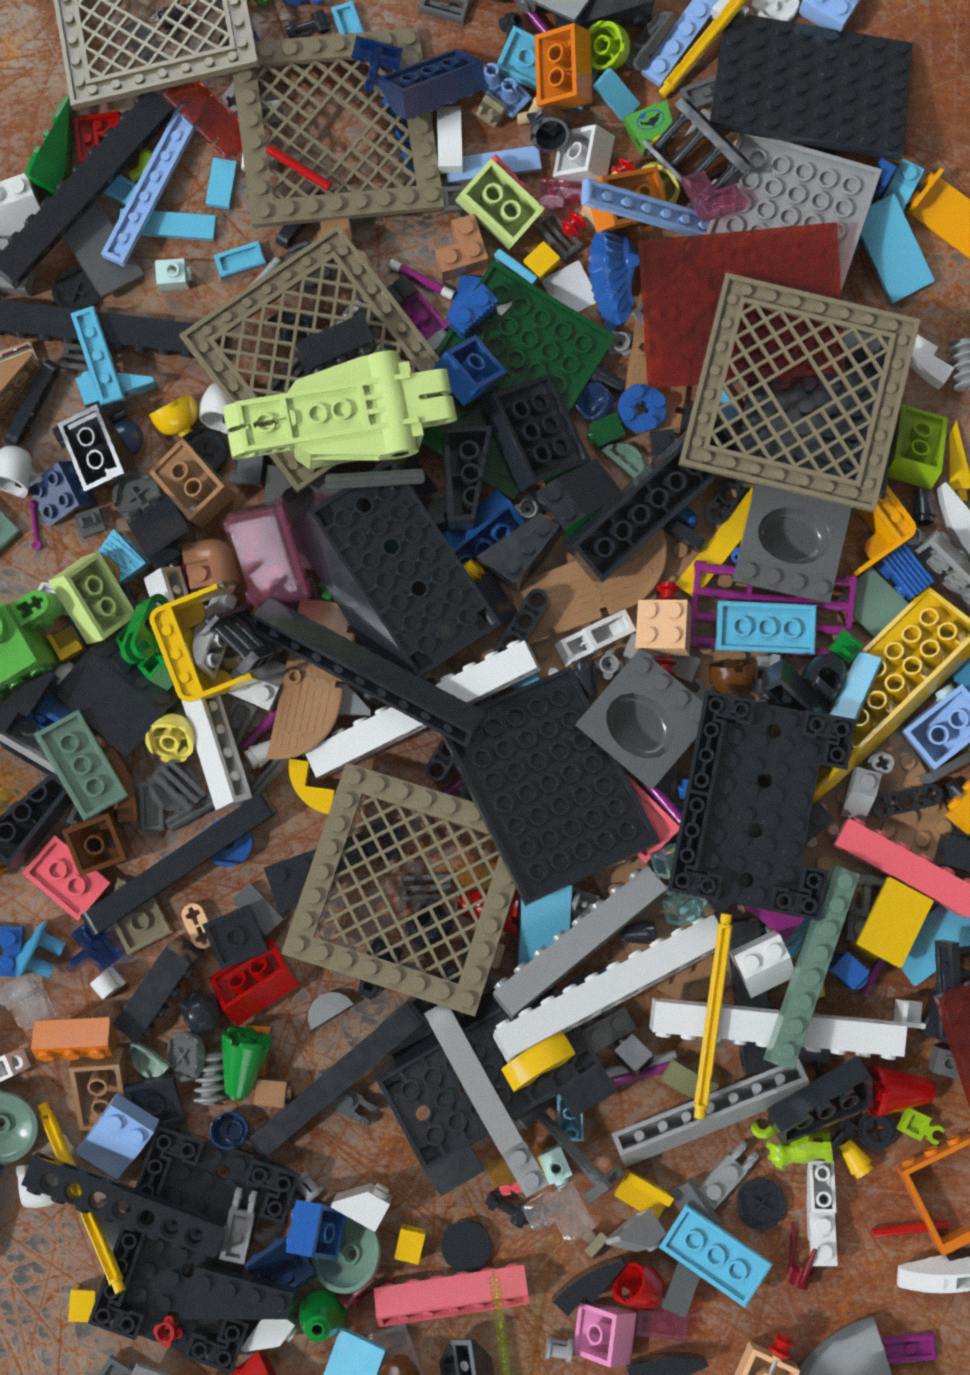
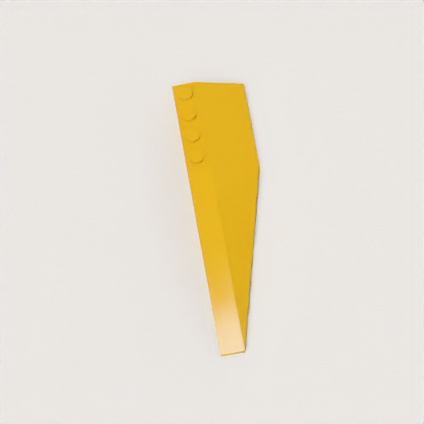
M929 586L861 650V652L882 658L883 662L856 721L848 770L819 766L812 805L876 749L970 657V618ZM838 693L837 696L834 698V700L829 703V704H830L829 714H830L831 711H832V708H833V706H834V704H835V702H836V700H837V697H838L839 693ZM755 823L760 829H762V827L758 823Z

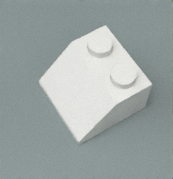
M597 124L571 129L568 143L561 150L557 151L553 177L582 183V180L586 178L595 180L601 176L608 175L615 136Z
M24 173L0 182L1 239H9L15 231L20 232L25 226L24 222L31 214L35 215L41 209L36 191Z
M274 662L251 673L257 675L259 681L231 691L228 694L273 712L281 693L286 665ZM237 667L231 673L232 680L243 676L236 669Z
M775 930L729 952L750 998L790 980L794 971L788 950L780 934Z
M369 1183L337 1193L330 1207L376 1232L391 1203L393 1195L389 1194L390 1190L384 1185L377 1183L375 1186Z

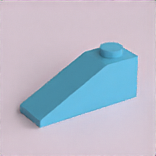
M902 159L882 199L894 193L903 211L925 169Z
M90 371L83 372L81 377L75 379L84 405L87 408L95 404L100 405ZM117 373L125 399L158 388L153 377Z

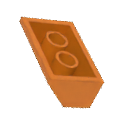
M572 23L534 35L537 106L574 108L592 103L590 31Z
M110 1017L34 1021L31 1050L37 1060L39 1059L44 1062L53 1061L58 1058L66 1060H77L79 1057L102 1059L105 1056H113L119 1044V1036Z

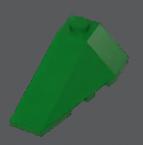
M66 95L53 115V127L45 129L43 133L44 143L42 146L36 145L24 173L37 192L51 197L56 192V187L63 179L67 180L71 176L73 117L75 110L71 107L69 96Z

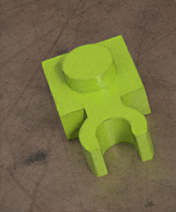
M912 1108L904 1111L897 1126L899 1131L919 1141H922L925 1136L929 1142L938 1145L939 1141L933 1138V1132L939 1130L944 1133L945 1131L943 1127L936 1123L930 1124L932 1118Z

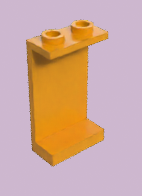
M940 167L936 174L931 172L925 179L923 191L921 193L916 191L908 202L911 204V207L907 213L970 259V199L940 178L944 172V169Z

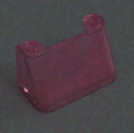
M285 497L229 512L226 515L227 520L223 521L226 534H231L248 588V591H245L247 602L249 605H253L255 609L260 608L269 597L283 604L311 598L313 593L310 579H305L307 573L303 569L290 526V518H287L286 510H288Z

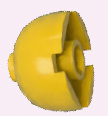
M190 392L149 414V417L155 427L163 434L174 435L178 433L182 437L193 431L191 426L197 421L199 415L198 406Z

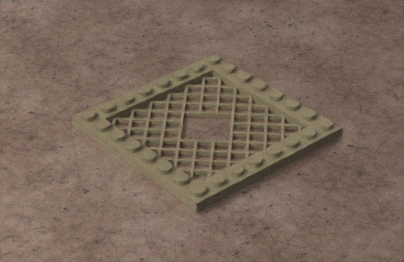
M54 0L70 104L73 110L260 66L247 0H222L224 11L216 7L219 0H212L211 3L206 0H193L188 8L179 4L181 0H174L155 27L119 8L124 0H117L115 4L107 0H97V3L91 10L83 6L86 0ZM198 3L207 7L201 17L192 12ZM102 4L111 8L105 17L96 13ZM175 8L184 12L178 22L169 18ZM81 10L88 14L84 20ZM212 10L221 15L215 24L206 20ZM115 12L124 16L118 25L109 21ZM188 16L197 20L191 30L183 26ZM93 17L101 21L95 31L87 27ZM129 19L137 23L132 33L123 29ZM224 20H226L228 32L220 28ZM165 22L174 26L168 36L159 31ZM202 24L211 28L205 38L196 33ZM106 25L115 29L108 39L100 35ZM142 27L151 31L145 41L136 37ZM179 29L188 34L182 43L173 39ZM85 31H86L87 33L91 34V37L88 39L87 42H86ZM216 31L225 36L219 45L209 41ZM119 33L128 37L122 46L113 42ZM156 35L165 39L158 49L150 45V42ZM192 37L201 41L195 51L186 47ZM96 38L105 42L99 52L90 48ZM133 40L141 44V47L135 54L126 50ZM169 43L178 47L172 57L163 52ZM206 45L213 48L212 50L202 52ZM109 46L118 50L112 60L104 56ZM146 48L155 53L149 62L140 58ZM183 50L190 54L179 57ZM88 52L95 56L91 63ZM123 54L132 58L125 68L117 64ZM159 56L166 59V61L155 63ZM100 59L108 63V66L102 73L93 69ZM136 62H139L140 64L144 65L132 68ZM113 67L120 70V72L109 74Z
M418 28L255 41L260 66L232 72L252 228L444 210L431 112H424L415 119L407 120V129L399 123L402 119L401 116L398 115L394 119L386 113L390 107L388 102L382 109L373 103L378 94L384 98L385 96L380 87L369 80L375 72L381 76L387 74L379 68L385 60L395 66L393 71L423 61ZM398 56V62L392 57ZM373 58H381L376 65L372 63L370 60H368ZM357 60L352 67L345 61ZM326 62H334L329 67V69L321 64ZM362 62L372 68L366 77L356 70ZM310 64L305 71L297 65ZM338 64L348 70L342 79L332 72ZM286 66L281 73L277 71L275 68H273ZM315 66L324 72V75L318 81L309 75ZM257 68H263V69L257 74L256 69H257ZM291 68L301 74L295 83L285 77ZM267 70L277 76L271 85L261 79ZM352 74L361 80L356 89L346 83ZM328 76L338 82L332 91L322 85ZM304 78L314 84L308 93L298 87ZM281 80L290 86V89L284 95L274 89ZM258 83H260L267 89L261 95V97L259 94ZM365 84L375 90L369 99L359 93ZM342 86L351 92L345 101L336 95V92ZM318 88L328 95L322 103L312 97ZM294 90L304 97L298 105L288 99ZM270 92L280 98L274 107L264 101ZM355 96L365 103L359 111L349 105ZM331 98L368 125L341 158L304 131ZM308 100L317 106V109L311 116L301 109ZM284 102L294 109L287 118L277 111ZM261 104L270 111L264 119L262 117ZM368 106L378 112L372 121L362 115ZM297 112L307 119L301 127H298L291 121ZM273 115L283 121L277 130L267 124ZM382 116L392 123L386 131L376 125ZM286 125L297 131L290 140L280 133ZM395 126L405 133L399 142L389 135ZM264 127L273 133L267 141L265 140ZM371 129L382 135L375 144L365 137ZM300 135L310 141L304 150L294 144ZM278 137L286 143L281 150L282 152L286 153L291 147L300 154L295 160L300 162L303 157L313 164L310 168L314 171L318 167L327 174L325 179L329 180L332 178L340 186L332 193L331 191L324 190L304 176L297 185H294L286 178L292 172L291 168H288L281 175L273 169L278 162L277 159L274 158L270 164L268 163L267 147ZM408 137L410 139L411 151L402 145ZM385 138L395 145L389 154L378 147ZM361 141L371 147L365 156L355 149ZM314 145L323 151L318 160L307 154ZM398 149L408 155L402 164L392 157ZM374 151H377L384 157L379 166L368 159ZM351 153L361 159L355 168L345 162ZM327 155L337 162L331 170H328L321 164ZM411 159L413 160L414 173L405 167ZM388 161L398 167L392 176L382 170ZM364 163L374 169V172L368 179L358 172ZM341 165L351 172L344 181L334 174ZM401 171L412 178L406 186L395 180ZM270 173L279 179L273 187L271 185ZM378 173L388 180L382 188L371 182ZM354 175L364 182L358 191L348 185V182ZM306 180L316 186L310 195L300 189ZM282 182L292 188L286 198L275 191ZM391 183H392V184H394V185H395L396 187H398V188H388V187H389V186L391 185ZM367 186H370L372 189H374V190L364 191V189H365ZM343 188H346L348 191H350L346 193H340L343 190ZM320 190L325 193L324 195H316ZM297 192L302 197H293V195Z
M339 225L179 334L181 340L230 404L235 403V401L257 398L254 393L266 394V396L287 393L290 381L295 382L297 379H300L291 376L297 331L313 334L319 333L323 330L315 329L317 317L331 319L330 327L334 326V320L345 321L352 318L354 306L368 308L366 316L368 326L382 328L381 340L375 339L374 342L375 344H380L379 352L383 350V345L397 347L396 351L400 354L401 350L409 360V364L412 366L411 373H414L415 369L417 372L432 370L440 359ZM321 269L319 279L310 277ZM324 269L338 270L337 281L324 280ZM341 273H343L350 284L340 282ZM305 282L318 283L317 295L303 293ZM301 283L300 292L290 291ZM322 284L336 286L334 298L320 296ZM339 287L353 289L351 301L338 299ZM356 292L365 303L355 302ZM285 295L299 297L297 309L284 307ZM281 297L280 306L270 305ZM302 298L316 300L314 312L301 310ZM320 301L333 303L332 315L318 313ZM337 304L350 306L349 317L335 315ZM265 309L279 311L277 323L264 321ZM261 311L260 320L250 319ZM371 311L379 322L369 321ZM283 312L296 314L295 326L281 324ZM300 315L313 316L312 328L298 326ZM246 323L259 325L257 337L244 335ZM241 325L240 334L231 333L232 330ZM263 326L276 327L275 339L261 337ZM280 328L294 330L292 342L278 340ZM385 330L388 332V334L391 336L394 342L384 340ZM226 337L239 339L237 351L224 349ZM221 339V344L219 347L216 342ZM243 339L257 341L255 353L241 351ZM260 342L274 344L272 356L259 354ZM278 345L291 347L289 359L276 357ZM225 354L237 355L235 367ZM357 354V355H354V356H352V357L358 358V357H361V356H359V355ZM240 356L254 358L252 370L239 368ZM258 359L271 361L270 373L256 371ZM275 362L289 364L287 376L273 374ZM239 373L251 375L250 387ZM255 376L269 378L267 390L253 388ZM272 378L286 380L284 392L271 390ZM293 450L269 454L270 458L297 493L338 465L309 469L295 460Z
M726 273L678 465L874 513L921 319ZM744 305L750 306L749 308L742 311ZM756 309L762 320L751 326L745 315ZM762 310H767L775 313L766 317ZM780 315L786 326L775 332L769 321ZM787 316L796 317L799 319L790 323ZM741 318L747 329L737 334ZM805 321L811 332L800 338L794 326ZM810 321L823 325L815 329ZM765 324L772 335L760 341L754 329ZM829 327L835 338L824 344L818 332ZM835 327L845 329L847 331L839 335ZM790 330L796 341L785 347L778 335ZM750 332L757 344L745 350L739 338ZM853 332L859 344L848 349L842 338ZM859 333L870 335L871 337L863 340ZM814 336L820 347L809 353L803 341ZM774 338L781 350L770 356L763 344ZM877 338L884 350L873 356L866 344ZM838 341L844 353L833 358L827 347ZM734 343H736L741 353L731 358ZM798 344L805 356L794 362L787 350ZM759 347L766 359L754 364L748 353ZM862 347L869 359L858 364L851 353ZM823 350L829 362L818 367L812 356ZM783 353L790 365L779 371L772 359ZM885 354L881 369L876 359ZM744 356L750 368L739 373L733 362ZM847 356L854 367L842 373L836 362ZM808 359L833 400L792 424L767 383ZM768 362L775 374L763 379L757 368ZM872 362L878 374L867 379L861 367ZM832 365L839 376L827 382L821 371ZM730 366L735 377L725 382L728 367ZM753 371L760 382L748 388L742 377ZM857 371L863 383L852 388L846 376ZM879 378L877 391L875 392L870 383ZM738 380L745 391L733 397L727 386ZM842 380L848 391L837 397L831 385ZM763 386L769 398L758 403L751 392ZM866 386L872 398L861 403L855 391ZM724 390L730 400L719 406ZM748 395L754 406L743 412L736 401ZM851 395L857 407L846 412L840 400ZM772 401L778 413L767 418L761 407ZM874 401L870 416L865 406ZM733 404L739 415L728 421L721 410ZM836 404L842 416L831 421L825 409ZM757 410L763 422L752 427L746 415ZM861 410L867 421L856 427L849 416ZM718 413L724 424L713 430ZM821 413L827 424L816 430L810 418ZM782 416L788 427L776 433L770 422ZM845 418L852 430L841 436L834 424ZM742 419L748 430L737 436L731 424ZM806 422L812 433L801 439L795 427ZM767 425L773 436L761 442L755 431ZM868 425L864 441L859 430ZM830 427L837 439L825 445L819 433ZM727 428L733 439L722 445L715 434ZM791 431L797 442L786 448L780 436ZM751 434L758 445L746 451L740 439ZM855 434L861 445L850 451L844 439ZM815 436L822 448L810 454L804 442ZM711 437L718 447L710 445ZM776 440L782 451L771 457L764 446ZM736 442L741 452L725 448ZM840 443L846 454L835 460L829 448ZM800 445L807 457L795 463L789 451ZM761 449L766 459L750 454ZM863 449L858 464L853 454ZM825 452L831 463L820 469L813 457ZM785 454L790 464L774 460ZM849 457L856 469L844 475L838 463ZM809 460L815 471L798 466ZM834 466L839 476L823 472ZM857 473L855 480L847 479Z
M346 763L281 954L475 1017L516 889L499 852L496 851L485 856L480 844L492 838L475 803ZM362 795L371 797L360 803ZM377 800L393 804V806L382 811ZM374 801L379 813L367 819L361 807ZM401 807L418 813L406 818ZM398 809L403 820L390 826L385 814ZM357 810H359L364 821L352 826ZM425 815L441 819V821L430 826ZM421 816L427 828L414 834L408 822ZM382 817L387 829L374 834L369 823ZM448 822L466 828L453 833ZM445 823L450 836L438 841L432 829ZM405 824L411 836L398 842L393 830ZM366 825L371 837L358 842L353 831ZM472 830L488 834V836L478 841ZM469 831L474 843L462 849L456 837ZM390 832L395 844L382 850L377 838ZM429 832L435 843L422 850L417 837ZM349 834H351L355 845L344 850ZM453 839L459 851L446 857L440 845ZM374 840L379 852L366 858L361 846ZM414 840L419 852L406 858L401 845ZM437 847L443 859L430 865L424 853ZM477 847L482 859L470 865L464 853ZM358 848L363 861L350 866L345 854ZM398 848L403 860L390 866L385 854ZM421 855L443 899L398 921L377 878ZM461 855L467 867L454 873L448 861ZM499 855L495 870L493 871L488 860ZM382 856L387 868L374 874L369 862ZM342 857L347 869L336 874ZM485 862L490 875L478 881L472 868ZM445 863L451 875L438 881L432 869ZM366 864L371 876L358 882L353 870ZM469 870L475 883L462 889L457 876ZM350 872L355 885L342 890L337 878ZM492 878L486 896L480 884ZM453 879L459 891L446 897L441 884ZM374 880L379 892L367 898L361 886ZM334 881L339 893L328 898ZM477 886L483 899L470 905L464 892ZM358 888L363 900L350 906L345 894ZM461 894L467 907L454 913L449 900ZM342 896L347 909L334 914L329 902ZM382 896L387 908L375 914L369 901ZM446 903L451 915L438 921L433 908ZM484 903L478 920L473 908ZM366 904L371 916L358 922L353 910ZM326 905L331 917L320 922ZM469 910L475 923L463 929L457 916ZM430 911L435 923L422 929L417 917ZM350 912L355 925L342 930L337 918ZM390 912L395 924L383 930L377 917ZM414 919L419 932L406 937L401 925ZM454 919L459 931L446 937L441 924ZM334 920L339 933L326 938L321 926ZM374 920L379 932L366 938L361 926ZM398 927L403 940L391 946L385 933ZM438 927L443 939L430 945L425 933ZM476 927L472 943L470 944L465 932ZM358 928L363 940L350 946L345 934ZM317 929L323 940L315 938ZM462 934L468 947L455 953L449 940ZM422 935L427 948L414 953L409 941ZM342 936L347 948L330 942ZM382 936L387 948L374 954L369 942ZM406 943L412 956L399 962L393 949ZM446 943L452 955L438 961L433 949ZM366 944L371 955L355 951L354 949ZM430 951L435 964L423 970L417 957ZM469 951L464 968H462L457 957ZM387 952H390L395 963L380 959L378 957ZM414 959L419 971L402 965ZM454 959L460 971L447 978L441 965ZM438 967L443 979L426 973ZM461 975L458 984L451 982L452 979Z

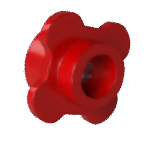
M166 1316L164 1322L156 1325L153 1329L156 1339L164 1348L171 1347L172 1342L183 1335V1330L177 1327L173 1316Z

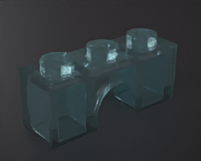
M671 843L650 853L655 877L670 878L676 843ZM672 892L669 897L661 900L667 924L684 927L705 916L701 897Z

